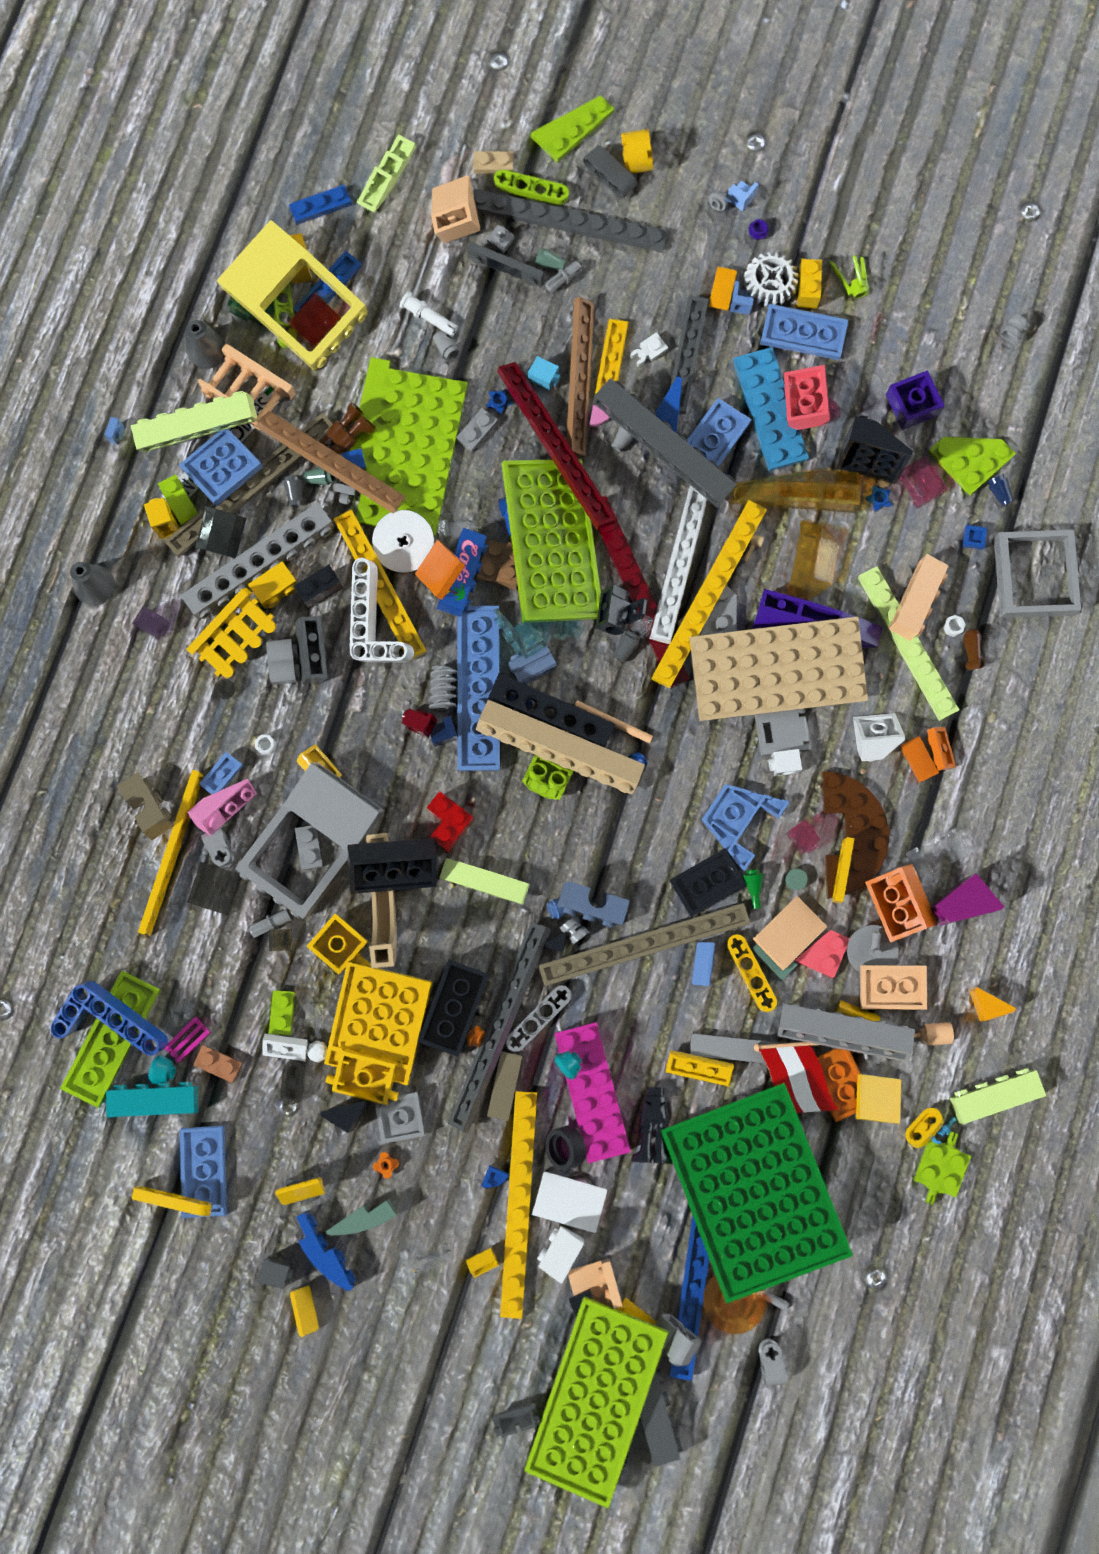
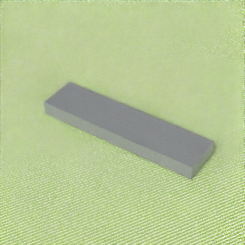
M691 1034L689 1054L700 1057L765 1063L760 1052L755 1051L754 1045L756 1043L758 1045L778 1044V1042Z

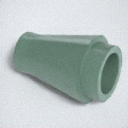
M547 248L545 250L539 249L535 264L539 265L540 268L558 271L563 269L565 263L564 259Z
M320 467L303 472L305 484L330 485V483L335 481V476Z

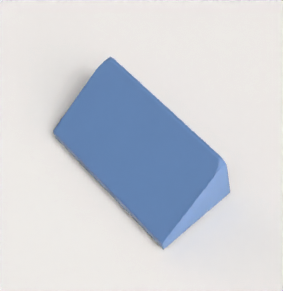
M712 942L697 943L692 978L693 985L705 987L710 985L715 944Z

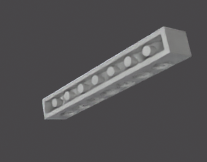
M317 502L180 596L198 620L201 618L205 619L216 608L228 604L229 599L237 595L241 589L247 588L250 582L281 561L284 563L287 560H293L297 557L298 552L304 548L312 547L316 540L328 536L335 527ZM309 525H315L313 531H306ZM291 537H298L295 543H289ZM275 548H281L279 554H272V551ZM257 560H264L261 566H255ZM241 571H247L245 577L238 578V574ZM223 583H229L227 589L221 590ZM212 594L211 600L203 601L206 595Z

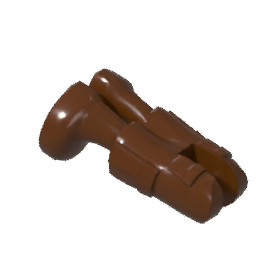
M351 402L347 406V413L342 421L336 420L328 429L327 434L320 439V443L328 448L335 443L331 450L341 455V453L347 452L356 444L357 439L355 437L362 432L373 434L377 429L370 420L364 417L362 410ZM355 420H357V421L355 422V424L351 427V429L348 431V428H347V427H348L352 422H354Z

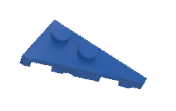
M677 376L655 412L656 417L661 421L668 422L676 434L682 392V378Z

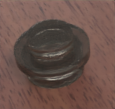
M223 678L216 682L214 692L220 699H229L235 693V685L231 680Z

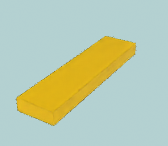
M609 318L595 394L610 378L614 381L619 380L629 325L628 321Z

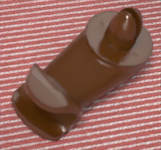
M969 629L963 637L968 658L966 669L968 670L981 669L985 666V658L981 657L980 648L982 637L976 629Z

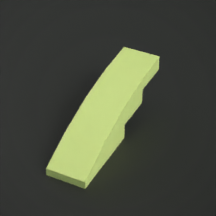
M398 134L390 152L386 151L378 168L375 166L357 203L375 213L396 184L417 145Z
M448 858L444 862L439 877L442 880L522 905L530 885Z

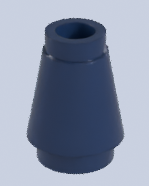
M1003 474L988 481L990 485L988 488L999 503H1001V506L1013 501L1008 479Z

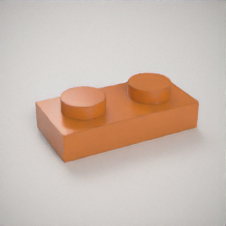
M934 727L928 729V742L932 747L933 759L938 771L956 768L946 728Z

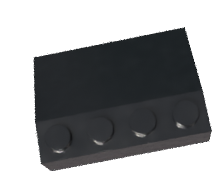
M864 415L855 416L842 444L836 469L896 484L913 451L877 421L871 420L870 417Z

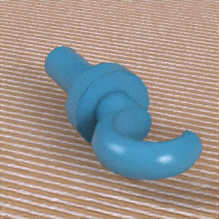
M952 1117L946 1125L941 1127V1131H938L935 1135L942 1137L945 1134L949 1135L951 1132L950 1128L957 1121L956 1118ZM934 1136L932 1137L934 1143L941 1144V1141H937Z

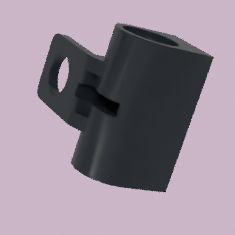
M616 585L602 590L596 628L611 635L623 634L625 624H630L645 616L647 599L641 598L630 603L628 602L629 592ZM641 605V609L639 613L636 615V610L638 606Z

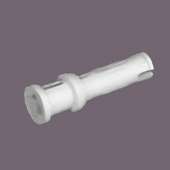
M408 291L403 296L400 308H406L414 314V317H422L450 337L454 336L458 325H455L427 307L425 301H420L413 297L411 292Z

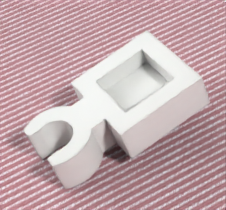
M656 332L640 343L641 350L636 349L632 351L631 359L636 356L641 357L637 361V367H641L644 365L645 359L649 358L651 362L666 353L668 347Z

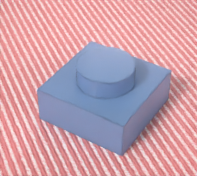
M114 417L110 418L104 436L112 444L118 445L119 439H122L125 429L121 421Z

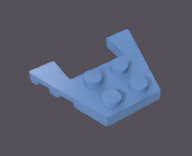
M725 784L702 818V822L725 848L739 868L745 871L755 854L737 843L738 839L759 807L779 819L788 806L789 801Z

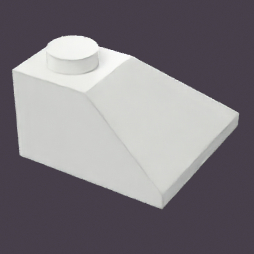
M895 713L853 717L856 745L861 761L882 760L905 740V735Z

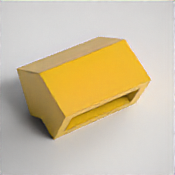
M492 1247L466 1259L469 1271L474 1278L499 1266Z

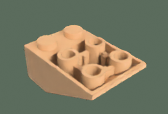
M469 175L432 188L431 217L434 232L444 244L480 231Z

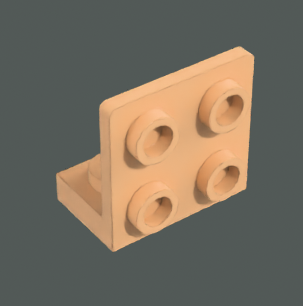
M610 1258L569 1270L568 1277L574 1296L590 1290L595 1301L607 1306H613L614 1309L622 1307Z

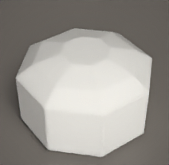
M953 615L946 619L943 628L947 635L956 637L963 633L966 624L962 617Z
M261 734L255 740V749L261 755H271L276 750V741L269 734Z
M321 1041L309 1044L307 1054L310 1060L315 1062L325 1060L328 1047L326 1043Z

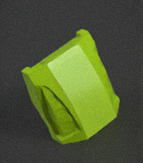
M534 755L522 782L529 790L545 798L560 800L574 771Z

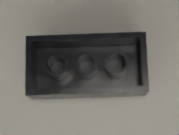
M448 959L418 1042L460 1057L490 974Z

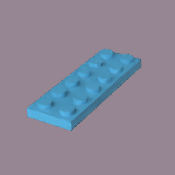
M773 347L735 357L733 363L768 471L771 472L807 462L809 457L800 430L788 426L785 384Z

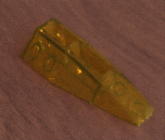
M817 469L736 482L737 485L733 491L732 503L746 505L748 500L760 506L856 513L860 506L861 483L858 472Z

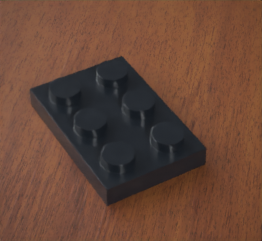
M725 848L669 880L690 918L746 886Z

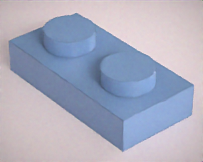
M225 752L199 785L210 794L226 788L243 765L229 753Z

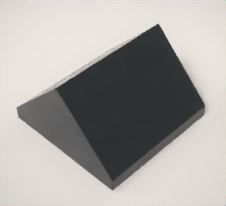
M366 1100L322 1111L320 1114L324 1119L349 1133L354 1131L370 1103Z

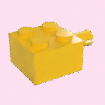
M334 914L306 946L339 975L344 973L348 961L371 966L361 956L362 950L369 944V941L338 914Z

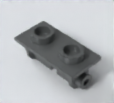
M535 1403L491 1416L495 1425L496 1437L501 1436V1438L517 1433L515 1426L519 1425L520 1430L525 1431L536 1428V1425L540 1424V1417Z

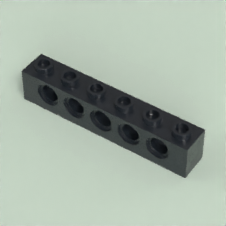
M500 673L488 697L490 701L604 748L615 726V723ZM514 692L517 695V700L509 701L506 698V694ZM532 700L536 703L537 708L529 710L525 702ZM553 709L556 717L548 718L545 715V710ZM566 717L573 718L575 726H567L564 719ZM584 726H592L594 734L587 735L584 732Z

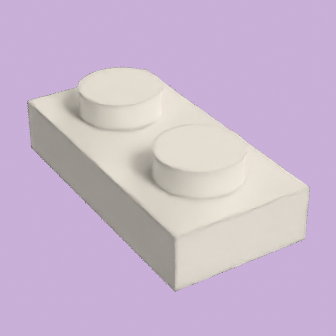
M271 1034L264 1035V1056L306 1061L308 1040Z

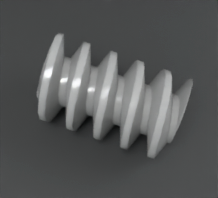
M433 666L431 668L434 671L431 672V677L434 679L430 681L431 686H433L430 689V693L433 696L429 698V701L433 704L429 705V709L440 712L450 711V707L456 706V703L450 701V699L456 698V695L450 693V691L457 688L451 685L452 682L457 681L456 678L451 677L452 674L457 673V670L446 666Z

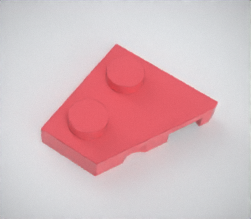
M829 930L799 955L795 962L830 978H834L850 938Z

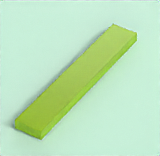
M370 357L359 408L364 413V417L376 426L387 371L390 368L391 362L390 360ZM362 432L355 437L357 442L350 448V451L362 449L367 468L374 433Z

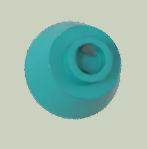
M569 1050L556 1054L554 1061L569 1080L575 1079L582 1069L580 1063L583 1062L575 1051L570 1053Z
M163 1055L155 1057L149 1070V1080L151 1083L156 1085L168 1083L170 1079L172 1080L176 1073V1067L173 1066V1062Z

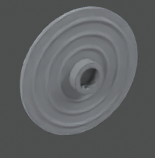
M866 925L859 928L852 934L847 946L848 960L859 973L860 965H894L899 952L897 940L890 942L884 927L879 925Z

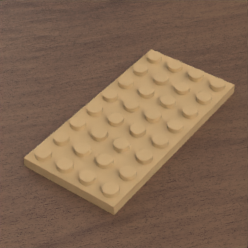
M858 617L689 637L699 721L868 701Z

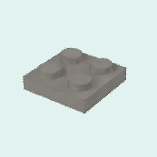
M418 1092L399 1095L397 1101L389 1099L387 1106L375 1103L381 1144L425 1136Z

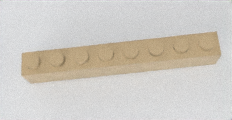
M487 700L476 730L483 735L494 737L505 744L518 747L524 752L535 754L543 760L552 761L563 768L571 769L582 776L593 778L604 785H610L623 793L631 795L638 785L645 766L643 763L490 700Z

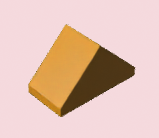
M978 987L971 988L970 990L979 1021L990 1020L1013 1013L1016 1010L1015 1007Z

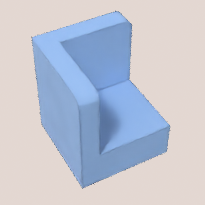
M743 181L737 186L733 184L728 191V201L743 211L757 194L759 184L755 182L752 187Z

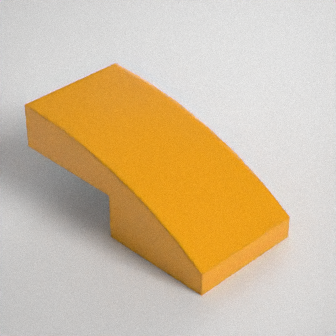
M717 266L708 307L728 311L737 270Z

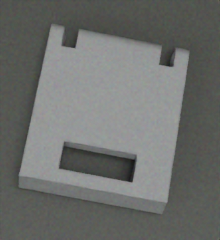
M805 709L755 715L761 756H769L774 752L799 749V752L812 750L811 745L804 746L803 744L810 742L806 716L799 717V715L806 713ZM769 723L773 743H766L763 726Z

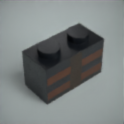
M329 564L294 585L308 609L343 588Z

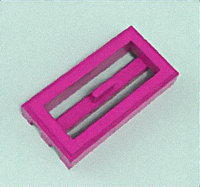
M194 1017L168 1043L165 1050L176 1059L177 1063H180L211 1032L197 1017ZM197 1024L198 1026L173 1050L172 1047ZM202 1029L204 1032L179 1056L177 1053Z

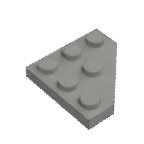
M727 585L699 636L736 631L737 595ZM684 617L677 622L678 626L681 625Z

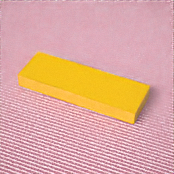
M846 837L842 840L832 897L833 903L841 904L844 902L854 838Z
M670 1050L665 1072L729 1087L734 1064Z

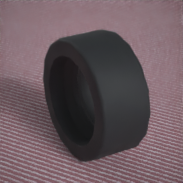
M568 1125L549 1132L545 1146L548 1159L552 1165L562 1171L580 1166L586 1155V1146L580 1132ZM562 1137L565 1139L569 1147V1159L566 1157L562 1149Z

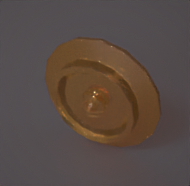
M714 1275L708 1281L703 1292V1307L707 1318L717 1329L728 1334H742L752 1330L762 1320L766 1310L765 1290L726 1304L716 1275Z

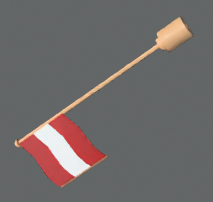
M951 1022L923 1024V1027L919 1029V1033H914V1038L920 1037V1041L924 1042L926 1046L953 1044V1027ZM793 1042L758 1045L756 1043L754 1045L755 1051L760 1052L770 1072L773 1086L785 1083L796 1113L839 1110L829 1094L822 1067L811 1047L812 1045L819 1044Z

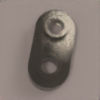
M289 1061L282 1070L280 1096L283 1102L289 1105L297 1104L303 1098L305 1067L300 1061ZM293 1067L298 1069L296 1076L291 1073ZM291 1089L296 1091L294 1098L289 1095Z

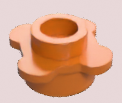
M475 1026L474 1029L472 1028L467 1036L468 1046H480L485 1035V1031L481 1030V1027Z
M382 1152L379 1160L373 1164V1170L379 1171L383 1174L384 1178L388 1179L392 1176L394 1168L399 1166V1161L390 1157L387 1152Z

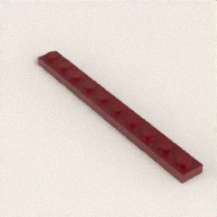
M517 362L499 366L497 373L596 530L613 525L616 521L615 516Z
M603 496L604 501L615 516L607 496ZM616 518L613 525L601 528L598 531L625 590L629 592L631 603L641 598L647 599L645 616L639 619L656 659L660 663L670 644L649 639L657 606ZM641 605L638 606L636 615L639 613ZM684 665L670 689L690 680Z

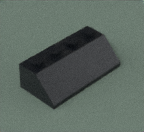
M434 838L347 845L350 894L436 887L437 853Z

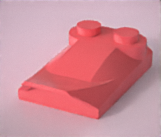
M825 365L784 372L788 426L800 430L825 425L830 420Z

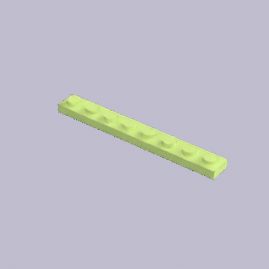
M876 566L859 575L858 579L888 630L899 603ZM888 630L938 720L941 721L958 712L959 708L917 635L909 641Z

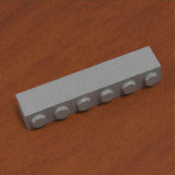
M783 1003L778 1030L779 1037L908 1063L912 1054L915 1029H910L905 1025L895 1026L884 1021L865 1020L859 1016L849 1017L839 1012L829 1013L818 1008L800 1007L793 1003Z

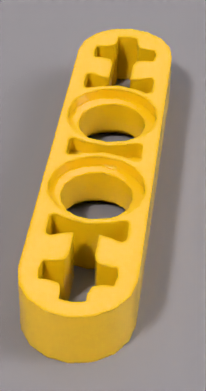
M738 934L732 935L727 940V949L757 1007L763 1012L773 1011L777 1006V999L746 939ZM732 939L741 940V951L743 952L746 949L748 953L741 955L737 959L735 954H739L737 948L731 947L733 944ZM745 957L750 958L753 963L749 970L741 967V960ZM753 977L761 978L763 985L760 989H754L751 986ZM767 988L768 992L764 993L767 999H772L771 1007L762 1006L761 1003L764 1001L762 995L757 997L755 993L762 992Z
M134 1186L131 1197L133 1200L199 1216H210L213 1206L210 1202L143 1186Z

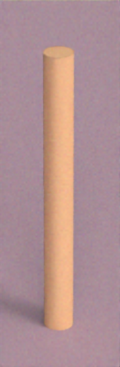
M578 700L575 703L576 707L615 723V728L647 743H650L653 736Z

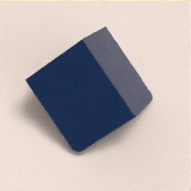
M450 716L443 718L442 723L436 724L430 734L434 748L458 740Z

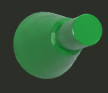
M759 869L746 870V874H743L748 892L751 895L752 909L761 908L760 894L764 873H759Z

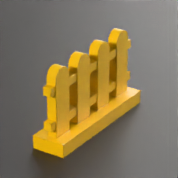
M247 588L241 589L186 648L192 655L199 653L201 655L199 659L202 662L206 660L216 669L214 673L216 676L222 675L225 678L233 676L234 668L230 664L234 660L239 663L247 661L248 653L244 649L248 645L252 648H258L262 644V638L258 634L262 630L266 633H272L276 630V623L272 620L274 616L271 613L267 615L256 605L259 602L256 598L253 600L249 598L253 593ZM241 608L243 611L237 615L235 612ZM246 615L258 625L255 630L242 620ZM227 623L229 626L223 630L221 627ZM232 630L244 640L241 645L228 635ZM213 638L215 641L209 645L207 642ZM218 645L230 654L227 660L215 650Z

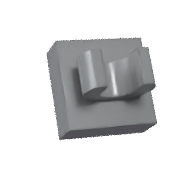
M497 225L486 240L488 245L503 254L515 238L507 229Z
M336 483L334 491L341 492L339 503L350 504L351 495H359L357 490L347 484Z

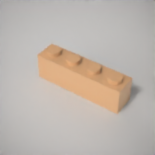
M928 554L918 562L888 630L909 641L916 635H921L925 628L923 622L930 616L933 609L930 606L940 594L938 588L945 582L948 576L946 570L949 565Z

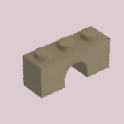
M137 772L117 785L124 800L134 810L141 805H145L144 809L134 818L142 832L151 841L173 827L169 820L172 816L166 807L162 808L161 803L163 800L156 791L153 792L152 788L154 785L148 777L144 778Z

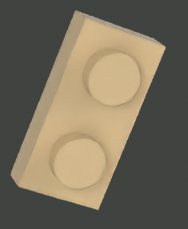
M474 151V174H495L499 170L513 172V151Z

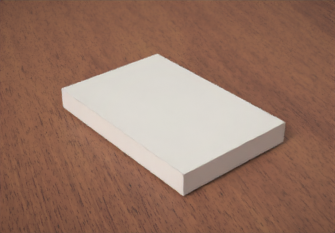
M544 1171L532 1215L596 1233L607 1189Z

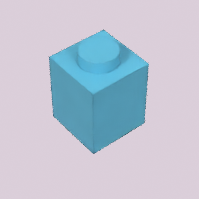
M538 356L528 371V381L549 392L552 386L558 384L561 376L559 375V366Z

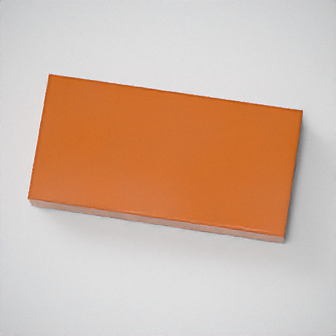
M920 736L899 746L918 783L939 774Z

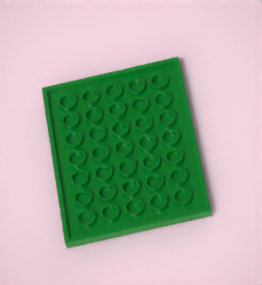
M785 1083L661 1130L726 1304L854 1256Z

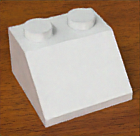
M560 1225L559 1229H553L548 1239L551 1241L548 1249L543 1247L537 1259L540 1261L539 1268L562 1284L584 1245V1238Z

